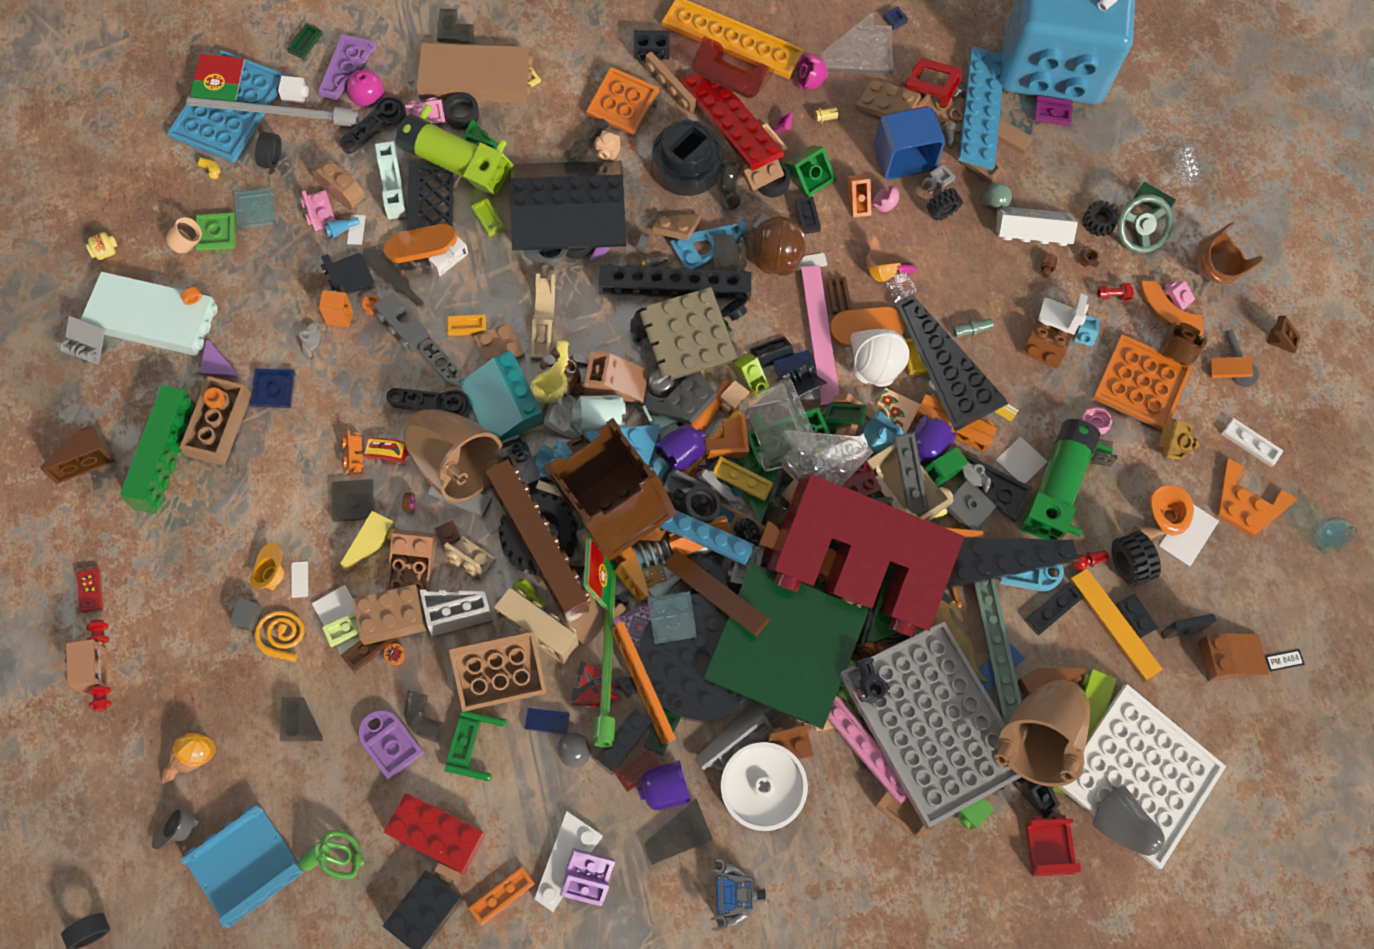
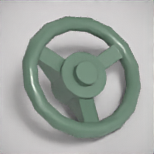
M1153 194L1140 195L1131 200L1122 209L1118 219L1117 232L1121 243L1128 250L1136 253H1150L1160 248L1169 238L1173 229V214L1170 205L1163 198ZM1142 202H1153L1160 206V208L1147 213H1129L1134 206ZM1165 214L1166 227L1164 232L1156 242L1150 244L1149 234L1155 230L1157 219ZM1125 220L1129 221L1130 228L1136 231L1141 246L1133 244L1127 238Z

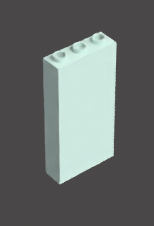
M101 272L81 320L105 328L104 335L197 356L199 350H202L206 333L210 331L212 317L217 313V305L212 297L202 295L197 303L186 305L180 298L184 290Z

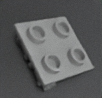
M69 315L65 340L59 341L57 347L62 352L99 365L105 328Z

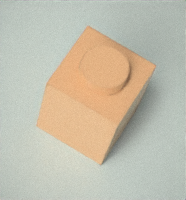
M734 380L720 396L721 409L726 413L732 414L749 396L750 391Z

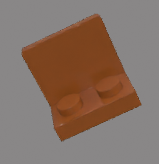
M804 722L792 725V729L784 730L783 727L771 731L772 734H769L766 739L768 743H774L788 749L798 760L813 757L814 755L808 733L811 730L810 724L805 725Z

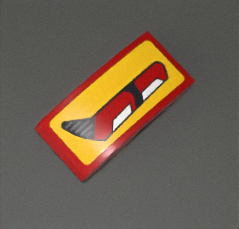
M367 437L363 456L367 459H385L387 462H405L407 448L403 441Z

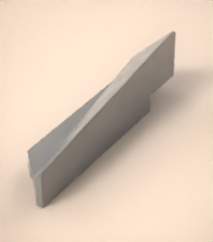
M754 701L694 760L702 769L715 767L718 770H724L730 758L737 751L747 745L760 743L774 730L771 724L786 714Z

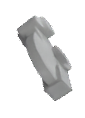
M313 323L299 333L303 352L307 357H312L311 350L316 348L321 340L320 332Z
M967 464L961 470L965 480L974 486H983L984 491L987 492L991 480L986 476L984 466L981 464Z

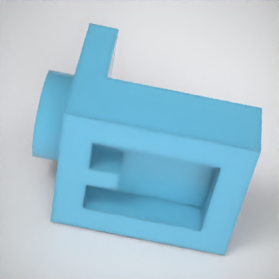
M1086 316L1084 324L1078 327L1075 342L1093 346L1099 333L1100 319Z

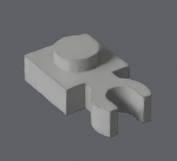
M943 164L929 174V178L922 181L921 186H931L927 191L930 194L936 186L941 190L953 182L955 176Z

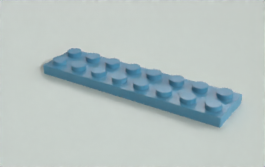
M972 46L969 51L958 161L993 170L996 162L1002 85L1000 83L1002 54Z

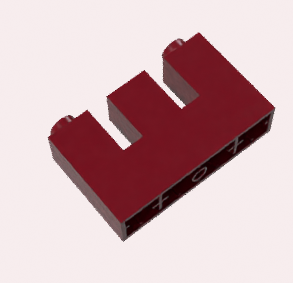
M804 474L800 477L766 569L777 573L774 584L794 592H798L801 582L814 586L830 542L834 541L839 543L840 546L823 591L860 606L872 608L888 565H894L896 569L879 613L892 618L889 629L912 637L915 627L930 631L965 536L813 474Z

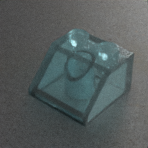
M690 591L648 598L655 644L697 637Z

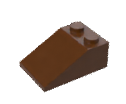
M93 426L83 428L80 432L75 433L40 468L50 479L59 484L116 462L109 441Z

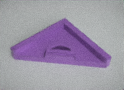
M206 340L200 368L201 376L238 378L236 371L212 343Z

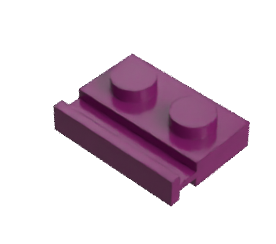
M1037 96L1034 121L1070 126L1072 122L1073 101Z

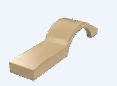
M536 273V302L532 323L531 359H543L545 356L550 355L552 324L555 308L556 275L551 274V279L540 278V274Z

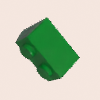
M812 145L784 162L790 171V179L805 197H810L837 180L825 148L822 146Z

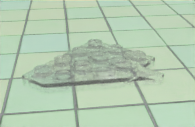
M870 13L822 52L821 58L824 60L828 72L892 74V26L874 25V13Z

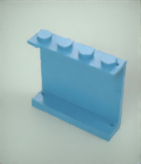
M258 805L245 809L240 818L227 822L223 826L224 829L222 831L209 835L204 839L205 843L198 848L194 847L184 854L185 857L180 860L192 872L220 916L218 921L224 928H230L304 873V870L300 867L298 861L264 810Z

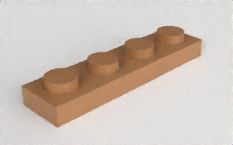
M652 52L646 54L645 67L647 71L656 77L659 84L665 86L668 93L678 100L683 109H686L689 113L695 111L696 99Z

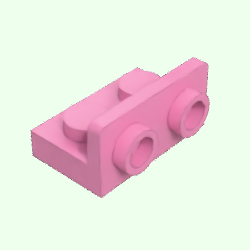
M437 98L426 99L427 102L419 103L418 100L408 102L409 105H405L406 115L414 114L420 116L425 104H428L432 109L426 120L431 121L433 124L445 123L442 101L437 100Z
M306 190L302 191L304 198L300 200L303 208L308 210L305 216L308 224H312L315 231L324 229L326 221H335L326 190L307 195Z

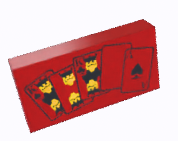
M96 568L77 572L79 611L86 613L102 610L100 570Z

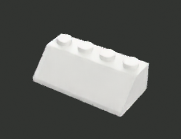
M1004 206L997 207L996 232L1003 240H1012V238H1018L1022 242L1038 240V243L1049 244V242H1056L1057 245L1067 246V243H1074L1078 222L1071 213Z

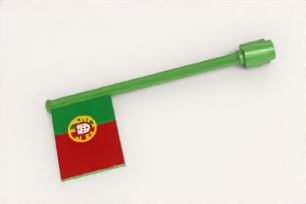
M586 539L584 587L605 609L600 714L594 718L593 740L598 747H610L615 737V719L610 715L613 634L611 629L614 627L616 573L614 571L618 566L607 560L592 539Z

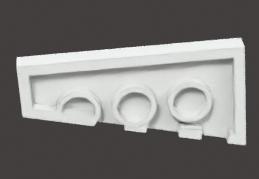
M567 811L535 896L537 902L554 912L563 898L560 892L572 849L576 848L592 853L603 835Z

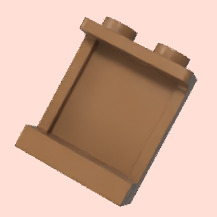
M886 791L875 806V808L916 840L921 836L925 838L932 829V827L925 828L909 798L899 805L892 795Z

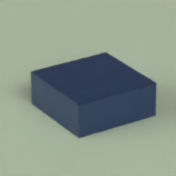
M899 7L886 12L883 16V19L892 30L908 22L907 16Z

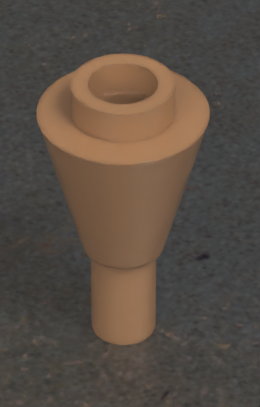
M1134 526L1131 533L1142 531L1150 540L1156 536L1166 534L1160 527Z

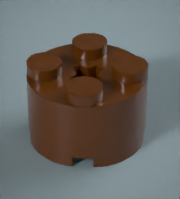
M1175 322L1171 324L1160 343L1161 354L1165 358H1172L1181 365L1188 367L1198 358L1207 343L1206 336L1202 338L1199 335L1201 331L1196 327L1183 322L1175 325Z

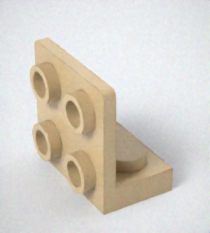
M463 536L454 547L447 542L444 545L446 555L449 557L448 561L456 567L460 565L465 568V572L472 578L477 576L482 580L496 561L495 557Z

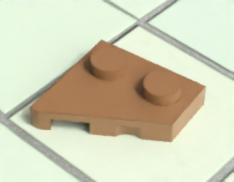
M701 215L661 216L653 226V233L688 241L701 221Z

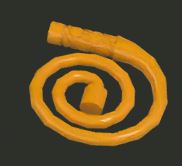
M274 611L266 614L259 620L255 628L254 640L257 648L269 657H277L295 662L297 654L273 649L263 644L260 639V629L266 620L276 615L287 616L295 620L300 627V633L298 638L288 644L275 642L271 636V630L275 624L279 623L276 631L278 638L283 641H289L297 632L296 625L290 619L277 618L267 627V639L272 646L287 649L296 646L304 636V624L301 619L293 613L286 611ZM280 622L287 623L291 627L292 632L290 635L282 636V634H285L287 625Z

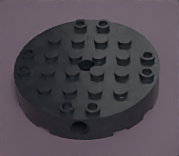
M691 594L677 598L663 606L651 618L641 638L639 657L662 708L682 720L707 723L735 714L751 699L704 680L729 616L701 594ZM703 653L706 654L708 660L705 663H699L696 660V656Z

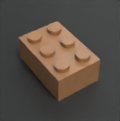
M416 584L353 598L359 638L364 645L427 631L420 594Z

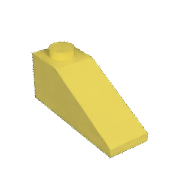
M371 511L340 563L344 570L349 571L386 546L388 541L391 540L392 533L396 530L394 522Z

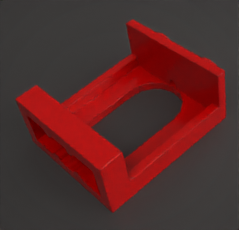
M921 57L918 63L913 66L911 76L906 79L905 88L940 98V106L947 107L961 81V68ZM924 68L949 74L944 86L920 81L919 78Z

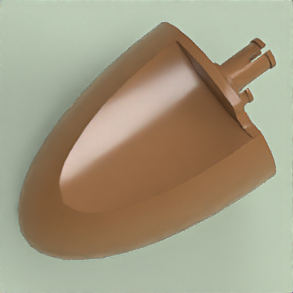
M438 409L416 411L405 422L403 430L404 441L412 461L423 477L444 498L451 502L466 501L487 487L489 482L486 470L502 461V456L499 455L502 444L497 436L474 421L458 414Z
M1063 679L1048 682L1035 689L1020 703L1008 724L1002 729L999 736V750L994 757L995 762L1001 766L1008 764L1021 777L1043 786H1065L1078 779L1085 765L1084 751L1090 722V703L1083 689L1075 682Z

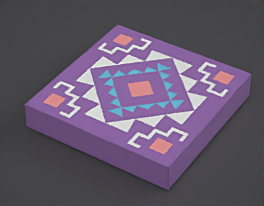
M650 602L614 619V625L624 621L638 654L643 632L651 618L656 614Z

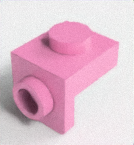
M1173 280L1167 283L1166 288L1163 289L1164 294L1170 295L1175 306L1181 310H1184L1195 300L1186 281Z

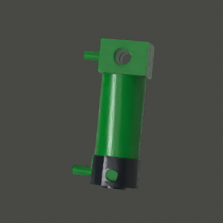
M1067 419L1062 423L1037 493L1026 509L1019 530L1040 539L1061 540L1067 532L1078 537L1081 536L1083 530L1071 525V521L1076 511L1073 505L1083 478L1096 450L1111 455L1113 452L1112 447L1099 442L1101 433L1094 425L1079 419Z

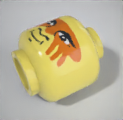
M105 232L89 237L88 244H86L92 258L96 257L98 260L114 255L116 253L115 247L118 246L114 237H109Z

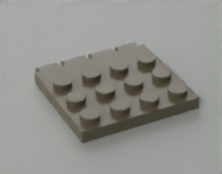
M712 287L648 305L645 311L640 312L644 326L651 325V327L645 329L650 344L658 343L652 346V350L657 362L664 361V363L658 365L662 378L670 377V380H674L737 360Z

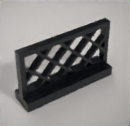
M409 160L407 230L427 227L418 226L419 221L424 217L430 222L428 226L437 225L439 221L444 219L453 227L454 173L440 166L417 164V160ZM420 171H428L431 176L425 180L420 175ZM442 172L450 173V177L445 181L438 176ZM434 178L441 183L436 188L429 183ZM424 185L431 190L426 195L420 191ZM442 187L449 191L445 197L438 192ZM433 194L441 199L435 204L428 199ZM424 201L431 206L425 212L419 207ZM443 202L449 207L444 213L438 208ZM433 210L440 215L435 220L428 216Z

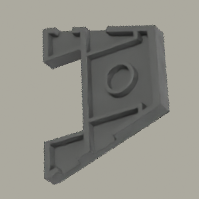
M697 372L687 375L662 403L646 394L644 402L638 403L635 407L637 411L643 413V406H646L648 412L654 416H667L671 420L692 424L717 398V395L703 375Z

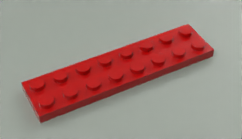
M711 66L679 80L696 99V105L751 171L784 157V150Z

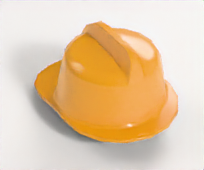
M268 543L260 550L250 577V584L253 588L262 589L265 587L269 590H274L284 577V569L280 564L282 550L277 543Z

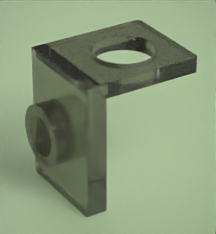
M1099 439L1100 443L1113 448V441ZM1096 450L1091 459V464L1110 467L1116 461L1117 455L1106 454Z

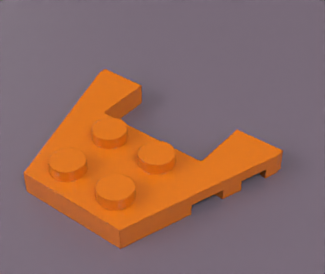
M1228 458L1224 465L1225 473L1222 478L1223 486L1219 498L1217 517L1253 537L1294 504L1298 498L1284 490H1280L1273 503H1268L1236 484L1245 467Z

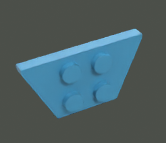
M660 424L620 428L644 462L649 465ZM598 431L585 432L584 436L592 442L600 434Z

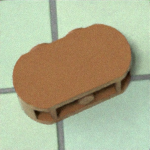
M325 159L312 170V174L319 185L347 209L352 210L366 197L360 185L330 159Z

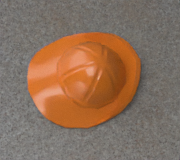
M1164 485L1154 490L1150 496V507L1156 523L1167 535L1183 534L1190 527L1193 519L1194 506L1191 497L1184 489L1175 485Z

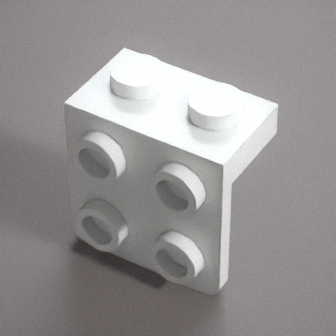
M1080 294L1074 307L1044 298L1038 320L1045 325L1053 326L1063 332L1074 335L1078 326H1082L1087 316L1085 314L1089 307V304H1086L1088 296Z

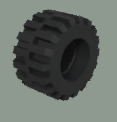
M1136 531L1114 539L1111 547L1113 562L1117 572L1126 584L1135 587L1159 578V574H1161L1159 554L1153 542L1144 532Z

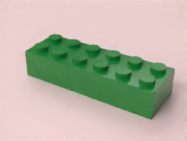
M161 385L119 495L134 510L156 514L158 508H161L163 504V494L170 485V475L176 468L178 454L182 452L179 447L196 407L185 389Z

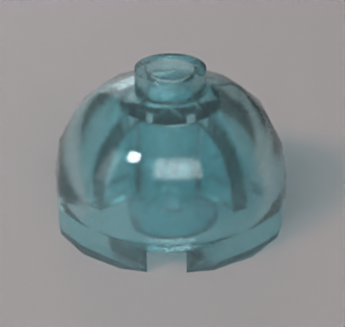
M1332 517L1327 520L1322 519L1316 525L1314 541L1317 548L1325 556L1329 557L1332 556L1329 552L1334 549L1336 553L1339 552L1354 538L1351 534L1353 531L1357 533V528L1346 519L1340 517Z

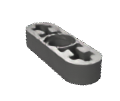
M423 340L419 345L423 358L446 384L450 386L458 385L462 380L459 368L433 340ZM425 347L432 348L434 355L432 356L428 350H425ZM440 358L446 360L443 366L435 365L436 360ZM449 368V371L453 375L455 374L456 378L453 379L452 377H449V374L446 370H448Z

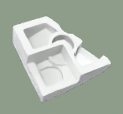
M571 395L567 397L562 396L555 404H549L543 424L571 439L580 437L581 435L572 424L571 416L572 407L575 405L576 399Z

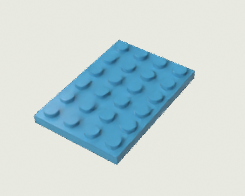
M223 50L218 54V56L241 58ZM245 59L236 102L271 105L279 93L281 76H286V74ZM185 105L167 135L170 139L235 163L265 113L199 106L188 107Z

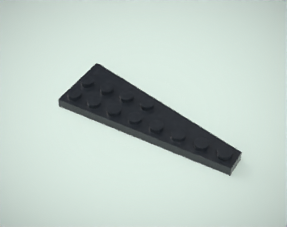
M914 295L897 303L898 309L955 431L1009 404L1006 398Z
M964 538L945 590L1077 562L1079 559L1074 541L1056 539Z

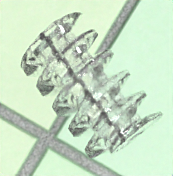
M1192 144L1179 147L1172 155L1178 177L1180 178V184L1183 186H1194L1204 180L1203 172L1200 169L1201 165L1198 163L1199 158L1196 157L1197 152Z

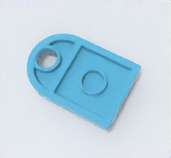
M1063 565L1049 567L1057 571V577H1051L1048 574V568L1002 577L999 584L1036 591H1049L1061 582L1064 574Z

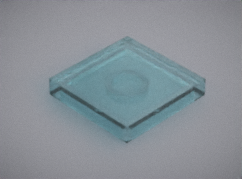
M272 188L234 193L238 228L277 223L274 191Z

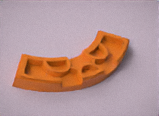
M1160 281L1140 282V289L1146 304L1150 305L1160 320L1170 325L1175 322V325H1179L1180 322L1187 323L1201 331L1199 335L1204 333L1202 315L1191 314L1176 307L1164 294Z

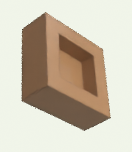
M440 863L437 864L435 872L439 874L438 879L449 884L451 880L457 882L461 875L458 871Z

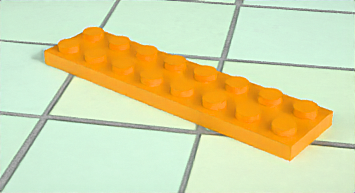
M675 0L662 21V26L787 79H790L801 55L804 54V49L688 0Z

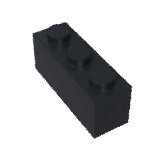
M635 707L615 732L612 745L610 747H603L595 757V762L610 775H613L651 728L652 720Z

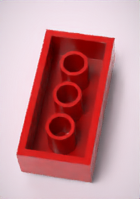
M406 792L383 832L387 836L465 875L485 837L483 831Z

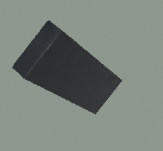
M1069 582L1024 621L1039 636L1084 597Z

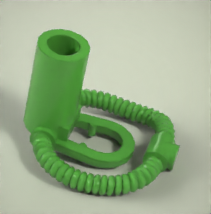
M333 830L324 834L320 842L316 843L299 858V865L305 871H311L317 865H320L321 869H323L322 871L327 875L349 880L355 878L359 867L364 864V858L361 855L360 845L353 835L342 830ZM335 836L343 837L350 841L354 847L352 870L350 873L337 872L326 865L325 861L344 866L350 862L352 857L351 850L347 845L329 842V838ZM331 847L344 850L346 859L339 860L338 857H331Z

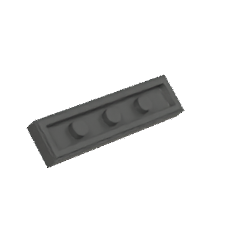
M911 432L893 436L906 506L909 511L915 514L929 512L915 433Z

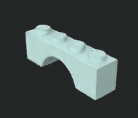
M394 141L375 144L383 185L384 207L388 220L407 217Z

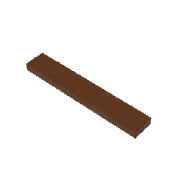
M676 550L664 564L668 570L755 637L769 623L770 620L680 551Z

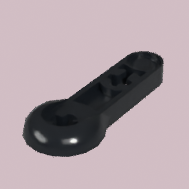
M391 96L379 100L373 111L340 139V146L343 152L346 154L356 152L386 125L395 124L400 121L405 112L403 102ZM387 108H390V109L392 108V109H393V110L390 111V112H389V110H388V112L386 111ZM347 141L354 142L351 147H344Z
M392 388L386 394L389 405L394 408L418 411L438 409L463 417L470 408V400L467 394L457 389L437 393ZM394 394L401 395V399L399 401H391V397ZM415 397H418L419 400H416L415 403H412L411 400H414ZM453 401H456L457 405H454V408H451L450 404H453Z

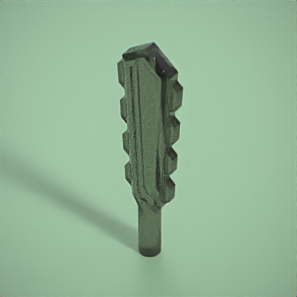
M375 246L364 247L362 256L366 265L372 267L378 276H383L382 279L387 284H392V289L406 294L418 307H421L424 302L410 289L409 280L405 276H401V271L397 267H393V262L390 259L384 257L385 253Z

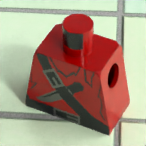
M584 662L580 663L570 700L571 705L600 707L602 670ZM611 685L610 698L620 700L623 688Z

